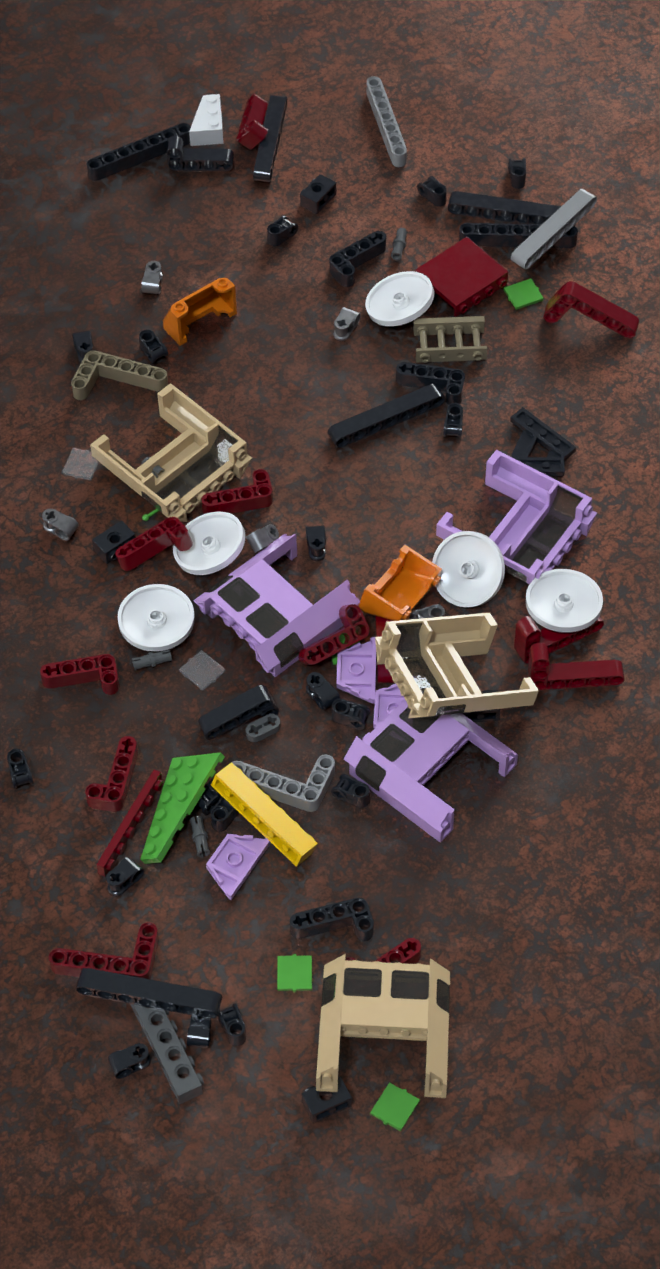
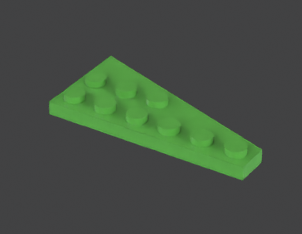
M222 753L172 758L140 859L144 864L160 863L173 843L172 838L177 830L182 829L184 825L182 821L185 816L191 814L205 791L204 785L208 778H213L216 773L214 770L218 762L222 763L225 758Z

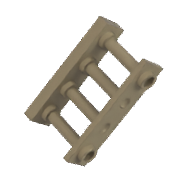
M484 316L415 319L414 336L420 335L421 348H416V363L487 360V346H481L480 333H484ZM455 334L456 347H445L444 335ZM462 334H473L474 346L463 347ZM427 335H437L438 348H428Z

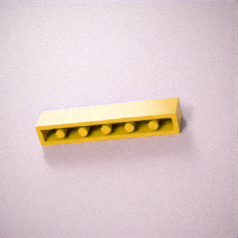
M231 762L215 774L211 786L296 867L313 854L318 844L314 838L308 835L296 821H293L282 808L276 805L267 794L258 788L256 783L251 781L240 768Z

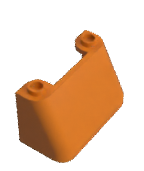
M219 278L177 301L171 306L163 320L165 331L181 346L187 342L186 334L189 333L187 325L213 311L217 316L221 315V313H227L229 317L236 315L235 285L228 278Z
M404 544L399 551V558L392 561L391 567L375 585L369 584L364 589L358 606L361 611L367 614L393 621L408 620L412 613L411 610L432 586L436 587L439 584L442 568Z

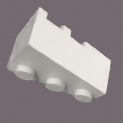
M220 94L203 95L189 131L190 146L223 144Z

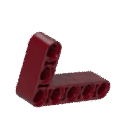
M573 281L566 282L547 302L543 315L545 321L556 323L570 308H573L626 338L635 337L639 325V318Z
M526 616L516 624L514 649L523 662L528 664L530 647L533 644H546L548 654L597 632L604 626V621L599 616L591 626L583 630L557 632L547 628L540 630L532 618Z
M536 643L530 647L528 675L538 690L620 685L625 681L623 666L620 660L550 664L546 644Z
M151 922L143 923L140 926L133 958L56 948L49 954L51 969L55 974L79 977L81 969L91 968L151 979L159 942L158 930L156 925ZM146 934H153L150 937L145 936ZM143 952H149L148 955H140ZM57 960H63L61 963H55ZM79 962H82V963H83V964L80 965V966H76V965H75V964H77V963H79ZM98 965H104L103 968H96ZM118 968H125L123 971H116ZM138 971H145L143 974H137Z

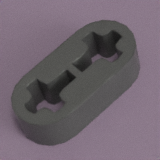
M268 714L251 722L246 727L247 739L251 742H258L277 733L280 730V718L275 714ZM268 722L275 723V725H274V726H272L271 724L268 725ZM254 730L255 732H258V734L255 735V733H251V731Z

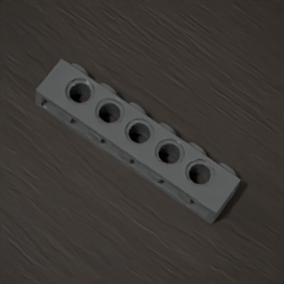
M130 1004L179 1105L202 1095L204 1081L200 1073H195L193 1069L196 1067L191 1055H186L184 1051L187 1049L185 1042L182 1038L178 1039L176 1024L173 1020L170 1021L167 1016L169 1011ZM156 1021L162 1022L160 1025H153ZM164 1039H170V1040H171V1041L168 1042V1043H163V1042H161V1041L164 1040ZM173 1056L180 1057L176 1061L170 1060V1058ZM181 1074L189 1075L187 1078L184 1079L179 1078Z

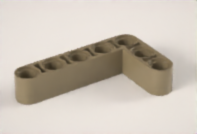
M89 351L71 382L74 398L84 400L89 396L99 376L157 392L168 386L167 371L159 367L99 351Z

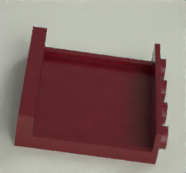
M468 237L460 240L415 269V272L424 274L429 278L434 292L454 308L455 317L464 314L469 308L479 304L483 299L491 296L495 291L505 287L508 283V271Z

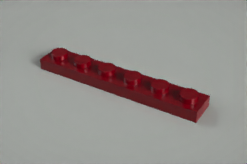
M155 769L152 771L97 862L99 875L106 877L108 872L114 869L118 855H122L127 840L133 837L136 825L142 822L147 807H151L154 795L157 791L161 790L163 781L160 771Z

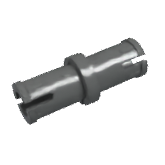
M398 228L396 238L393 240L391 257L394 260L402 258L403 249L406 247L405 240L408 231L405 228Z
M169 649L156 653L149 652L148 655L132 658L134 670L149 666L155 667L157 664L172 661Z
M196 816L198 822L196 824L195 817H192L190 819L193 830L192 840L196 844L197 856L204 857L203 849L205 856H208L210 854L207 843L208 834L204 830L203 818Z

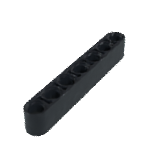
M270 95L264 127L268 129V132L259 144L253 173L254 181L271 182L287 110V96Z
M180 123L88 160L86 164L88 178L92 181H98L167 153L168 139L172 136L181 137L183 147L190 144L189 131L191 126L188 123Z
M454 191L450 195L447 209L453 214L519 224H543L561 206Z
M464 223L459 228V241L468 237L477 246L518 247L542 224ZM573 226L550 248L575 247L578 229Z
M430 384L336 423L328 429L327 433L335 446L341 448L437 408L444 403L445 397L436 384Z
M91 968L81 969L75 989L78 993L86 996L210 1019L218 1017L222 1001V995L215 991Z

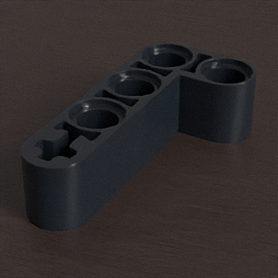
M172 136L168 139L167 159L171 170L230 171L233 168L234 153L230 149L184 148L181 137Z
M375 231L331 255L329 258L330 274L342 286H353L355 283V268L386 251V234L383 231Z
M401 362L396 366V382L402 386L415 388L436 384L440 391L446 392V403L448 405L452 403L461 404L465 387V373L459 369Z
M258 685L201 716L198 722L205 738L214 739L258 714H261L262 717L268 714L278 715L279 709L266 686Z
M360 897L298 912L290 918V933L297 939L348 926H353L356 937L361 941L370 940L374 934V922L368 903ZM356 909H362L363 911H361V912H356V911H354V910H356ZM336 914H342L343 916H342V917H336L335 915H336ZM317 919H322L323 921H322V922H316L315 920H317ZM361 927H368L369 929L362 930Z

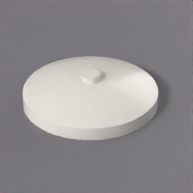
M412 271L396 273L384 278L370 290L365 302L366 310L369 317L377 324L384 326L406 324L420 317L430 307L434 299V288L429 278L424 274Z
M211 512L203 514L185 526L193 542L192 547L186 551H179L173 545V555L178 565L187 573L206 575L217 572L232 563L240 554L245 543V530L239 519L230 513Z
M462 531L450 535L438 546L432 563L442 568L440 573L441 580L436 589L444 599L456 606L476 607L485 604L497 594L503 583L505 565L502 553L492 539L479 532Z
M554 569L541 574L539 579L535 578L532 580L526 592V608L530 616L541 626L553 631L576 632L591 626L599 618L602 611L603 596L599 586L590 577L575 570Z
M151 584L140 587L123 600L118 610V625L122 636L134 647L146 651H164L179 645L189 636L194 626V608L190 599L182 591L169 585Z

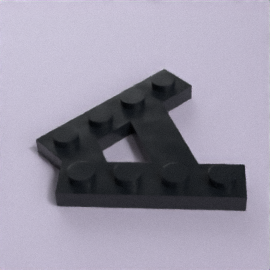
M522 407L510 417V422L523 431L511 457L547 476H564V461L576 452V446ZM536 442L549 450L547 457H529Z

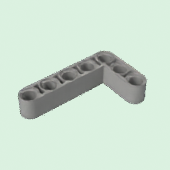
M326 754L317 759L306 784L241 761L232 762L271 799L308 812L316 811L319 808L335 774L334 758Z

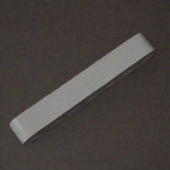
M369 77L367 79V97L389 157L394 166L403 167L407 163V148L384 86L379 77Z
M583 188L580 189L514 250L511 255V261L524 269H528L594 207L597 197Z

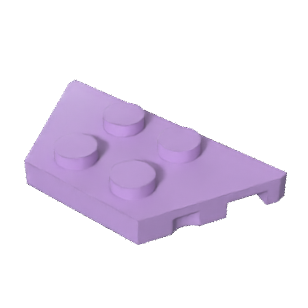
M372 637L369 642L364 644L359 642L337 653L336 684L338 689L375 704L376 644L375 637Z
M396 684L388 688L376 690L373 728L376 727L380 720H384L388 716L392 708H397L401 704L404 697L401 695ZM407 717L404 722L413 728V718ZM399 727L389 735L407 745L412 744V737Z
M227 834L207 862V870L228 899H233L271 844L267 838L261 839L253 838V835L239 836L237 834Z

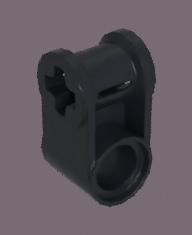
M508 158V173L510 174V183L513 188L520 189L526 184V158H522V160Z
M430 176L425 182L417 184L419 194L429 200L434 206L441 207L447 203V188L435 177Z
M281 216L267 227V243L271 246L281 245L297 233L298 225L290 222L288 217Z
M145 329L139 333L140 349L152 364L162 356H168L166 346L152 330Z
M90 330L72 334L80 362L83 361L87 352L93 351Z
M452 403L447 407L443 437L449 435L461 438L463 407L458 403Z
M325 526L306 527V541L308 543L309 557L314 561H321L326 556Z
M312 672L307 676L306 692L320 709L325 710L335 700L340 699L338 691L320 673Z
M337 699L333 702L331 717L334 722L358 730L365 728V719L370 714L369 707L345 699Z
M18 748L10 750L7 754V760L14 789L26 783L34 784L24 752Z
M341 774L336 787L331 789V793L335 798L348 802L358 808H364L370 803L368 785L353 779L349 775Z
M213 779L204 786L205 791L196 804L202 809L204 815L210 814L221 798V795L211 786Z
M222 796L211 810V826L218 832L225 831L235 817L240 814Z
M130 857L124 858L106 876L108 892L113 896L122 895L141 879L144 869Z
M233 1003L229 1008L219 1009L217 1018L228 1042L233 1046H241L245 1043L247 1037L245 1024L237 1004ZM235 1031H240V1032H241V1033L236 1034V1035H235V1034H232V1033L235 1032Z
M191 1015L190 1027L187 1033V1046L209 1048L212 1024L210 1018L203 1017L201 1019L199 1016Z
M137 1043L123 1050L113 1052L108 1056V1061L115 1078L122 1079L147 1068L151 1063V1057L147 1046L143 1043Z

